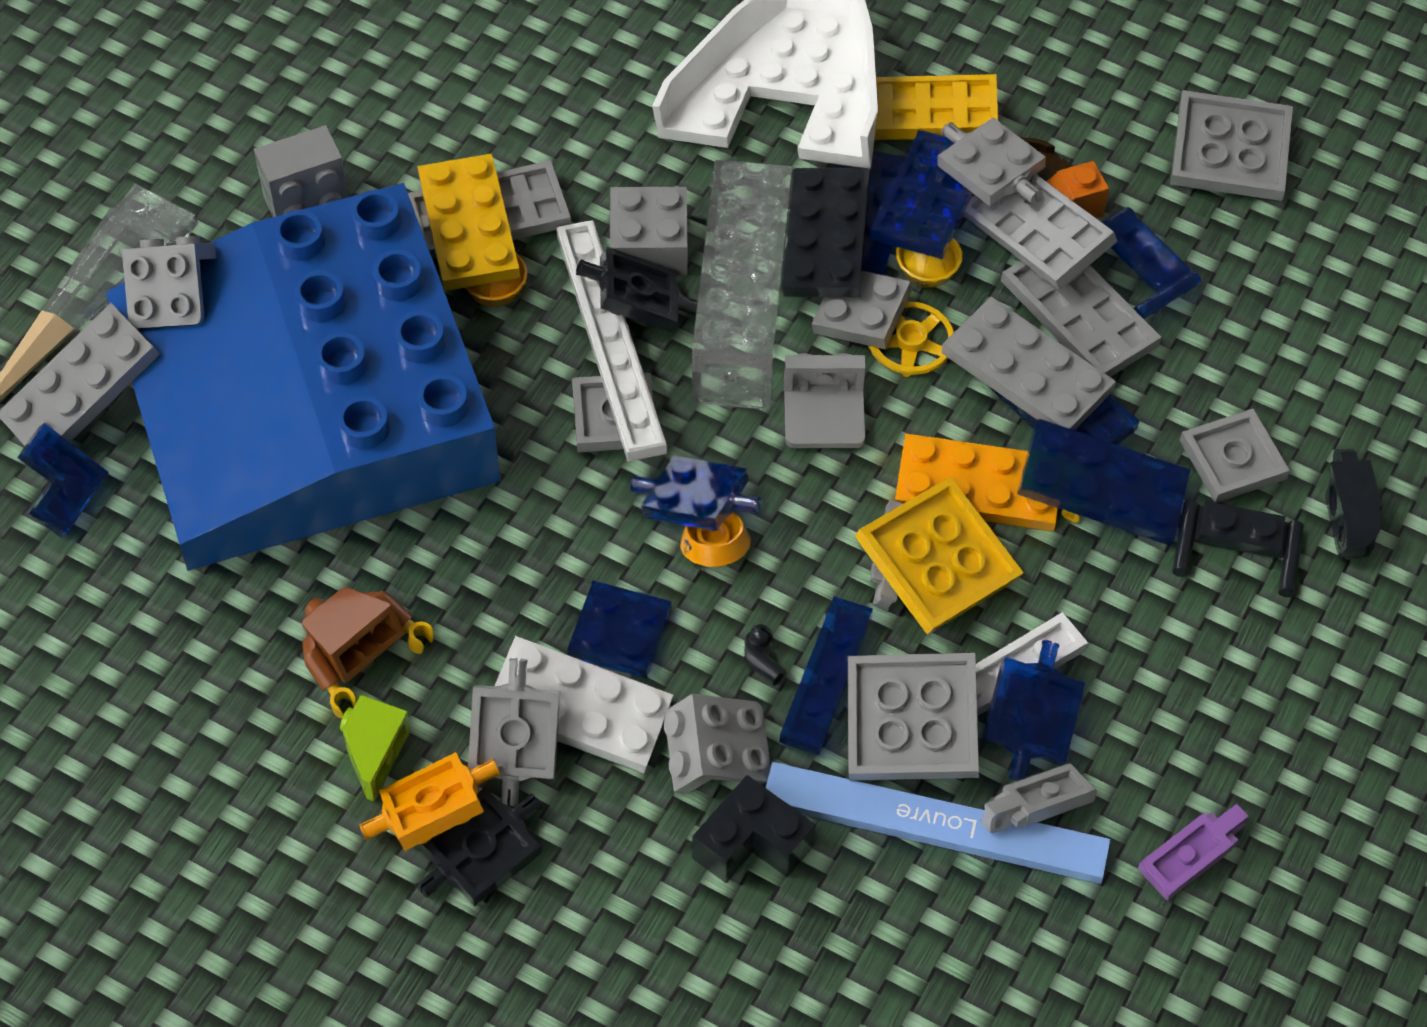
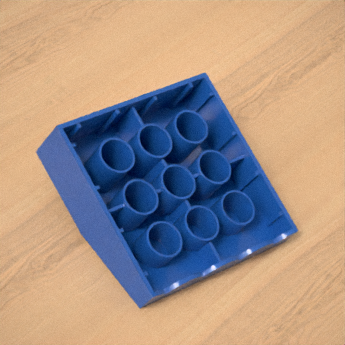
M404 183L366 191L352 197L302 210L290 211L280 216L253 222L210 242L215 243L216 259L199 260L205 315L203 322L192 325L137 328L160 353L132 381L187 571L500 482L495 427ZM125 283L105 292L109 304L112 303L128 319Z

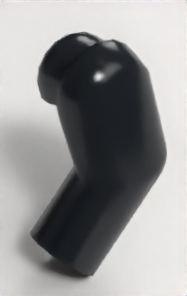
M758 624L753 626L751 632L745 637L744 660L751 669L775 686L785 676L786 669L770 657V641L773 638L771 629L766 625Z

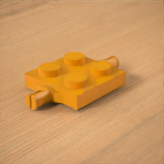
M457 752L378 790L383 801L382 814L362 824L360 823V829L366 841L390 829L391 832L397 835L404 851L416 845L424 844L432 837L456 825L464 824L471 818L483 813L484 810L477 797V785L501 774L493 758L469 770L467 766L462 764Z

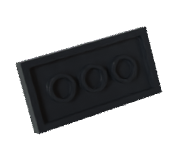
M794 168L782 281L783 297H860L870 187L869 168Z

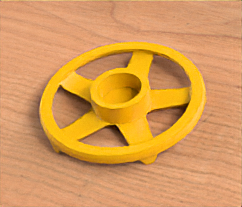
M907 302L905 308L922 309L930 312L931 315L920 323L915 320L907 321L901 314L895 327L897 330L896 334L891 336L886 347H898L902 350L901 365L885 357L878 347L868 345V349H870L879 363L892 371L901 373L904 377L932 372L949 359L941 353V345L927 338L928 333L940 321H942L947 330L948 338L954 333L949 320L937 309L919 302ZM918 351H925L940 356L929 364L914 366Z

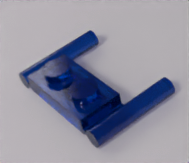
M1126 207L1101 222L1115 233L1117 242L1110 248L1156 292L1155 295L1133 308L1143 319L1201 284L1200 275L1196 271H1191L1157 235L1138 219L1131 207Z

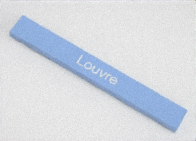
M772 762L765 788L804 816L1098 884L1102 882L1110 839L1038 822L1028 826L1024 825L1020 828H1016L1012 824L1007 830L990 833L981 823L985 810Z

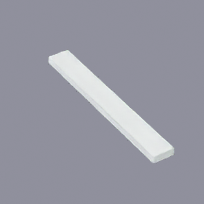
M594 221L556 227L559 245L627 462L667 454L666 441L625 316L615 315L608 310L600 308V287L597 281L576 275V268L581 259L600 266V256L603 253V249Z

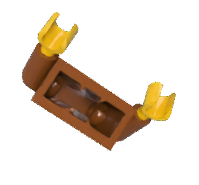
M348 587L340 589L326 601L321 598L312 599L305 608L306 618L302 622V627L307 635L302 642L305 666L322 691L328 690L330 693L332 711L339 718H343L342 711L336 705L339 700L348 699L352 702L353 707L356 704L353 691L346 687H340L338 684L340 680L345 684L400 639L405 634L404 631L409 634L407 642L409 649L416 654L423 653L424 645L415 636H423L432 643L434 635L430 624L421 621L414 623L410 619L413 615L389 593L384 591L358 592Z

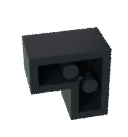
M746 775L692 836V859L724 883L729 881L752 853L788 877L814 847L816 824L753 778Z

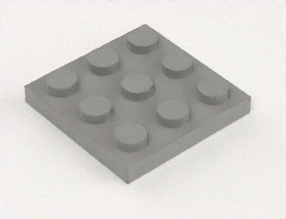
M1182 90L1170 185L1282 201L1286 187L1293 106Z
M975 653L848 656L849 780L979 778Z

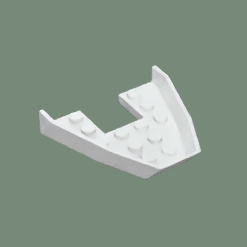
M742 1L663 81L652 105L658 138L728 148L750 96L809 104L815 106L798 145L799 159L871 169L878 104L873 27L866 1Z

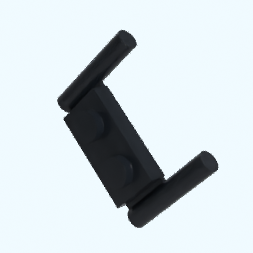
M1192 500L1185 501L1182 508L1172 572L1179 577H1185L1189 574L1194 541L1257 555L1283 558L1278 593L1283 597H1293L1296 589L1304 524L1300 521L1285 522L1286 516L1209 501H1205L1204 506H1200Z

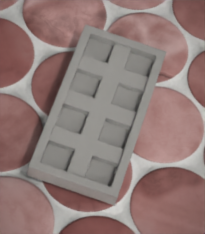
M551 160L497 172L512 240L554 231L556 227L571 224V217ZM422 190L408 193L431 257L434 259L436 258Z
M1037 174L1032 176L1029 181L1043 192L1042 197L1035 204H1031L1021 194L1014 193L1004 196L991 206L974 195L960 207L964 217L1058 290H1061L1117 242L1114 231Z
M1022 261L1002 272L1001 282L1063 346L1109 377L1160 346L1162 337L1090 265L1061 290H1058Z
M990 297L942 344L941 353L1064 439H1067L1115 388V380L993 297Z
M110 303L0 410V419L36 460L46 466L141 374L160 353L128 321L120 310Z

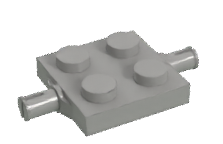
M991 118L969 133H964L952 122L943 127L942 135L954 144L938 155V166L982 201L991 206L1004 196L1014 193L1021 194L1031 204H1035L1036 201L1040 200L1043 193L1042 190L1035 187L1029 181L1032 176L1045 168L1046 157L995 118Z
M518 658L509 659L508 684L501 686L474 685L472 693L468 768L471 770L493 758L501 774L496 776V778L502 779L501 803L509 804L511 789L510 806L519 804L520 781L532 777L554 779L556 773L561 691L539 690L526 685L528 660L522 658L519 660L518 675Z

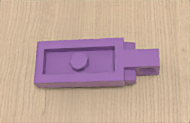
M1238 804L1234 805L1219 818L1213 812L1208 815L1203 813L1139 863L1138 870L1168 901L1232 851V848L1239 841L1234 835L1245 827L1244 822L1249 816Z

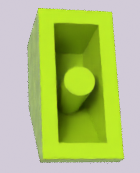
M360 695L354 708L349 707L344 713L340 730L343 732L347 752L366 799L375 802L379 794L378 790L383 787L411 730L407 711Z

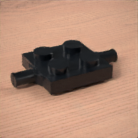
M606 247L600 256V266L583 259L577 265L576 275L597 281L600 287V308L608 310L615 315H622L645 323L650 327H657L672 332L678 323V310L696 317L701 312L702 301L684 296L680 292L676 283V271L609 247Z
M486 787L480 790L477 797L484 810L483 813L419 845L435 866V870L416 883L421 894L423 893L425 898H429L431 894L447 882L449 885L457 888L475 907L542 853L541 845L527 832L524 825L526 819L539 809H542L539 799H535V795L530 793L528 797L514 808H510V806L499 802Z

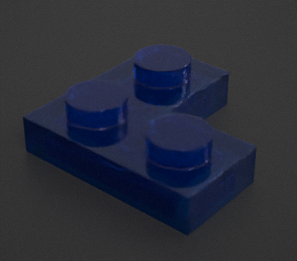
M45 423L36 429L17 457L49 481V484L28 514L60 538L68 534L109 473Z

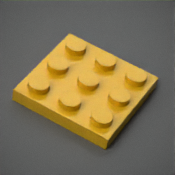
M951 476L862 527L854 536L927 635L1017 581L1024 573Z

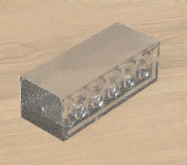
M715 160L692 346V403L770 410L790 213L792 166Z

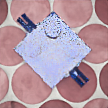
M673 456L663 473L657 478L652 479L633 475L630 481L631 492L648 494L641 504L643 518L718 531L725 518L738 510L759 514L762 508L761 497L741 494L749 482L747 468Z
M1049 640L1042 641L1037 663H1024L1008 657L1001 660L981 740L1005 747L1008 751L1015 754L1008 776L1011 780L1016 779V781H1020L1027 777L1031 759H1042L1060 766L1067 761L1085 683L1066 677L1054 668L1058 648L1060 647L1056 642L1052 644V641Z

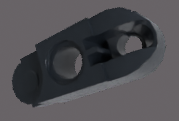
M1335 449L1333 460L1330 462V481L1325 494L1335 547L1340 558L1369 557L1381 529L1382 518L1380 513L1383 507L1371 460H1358L1354 449Z

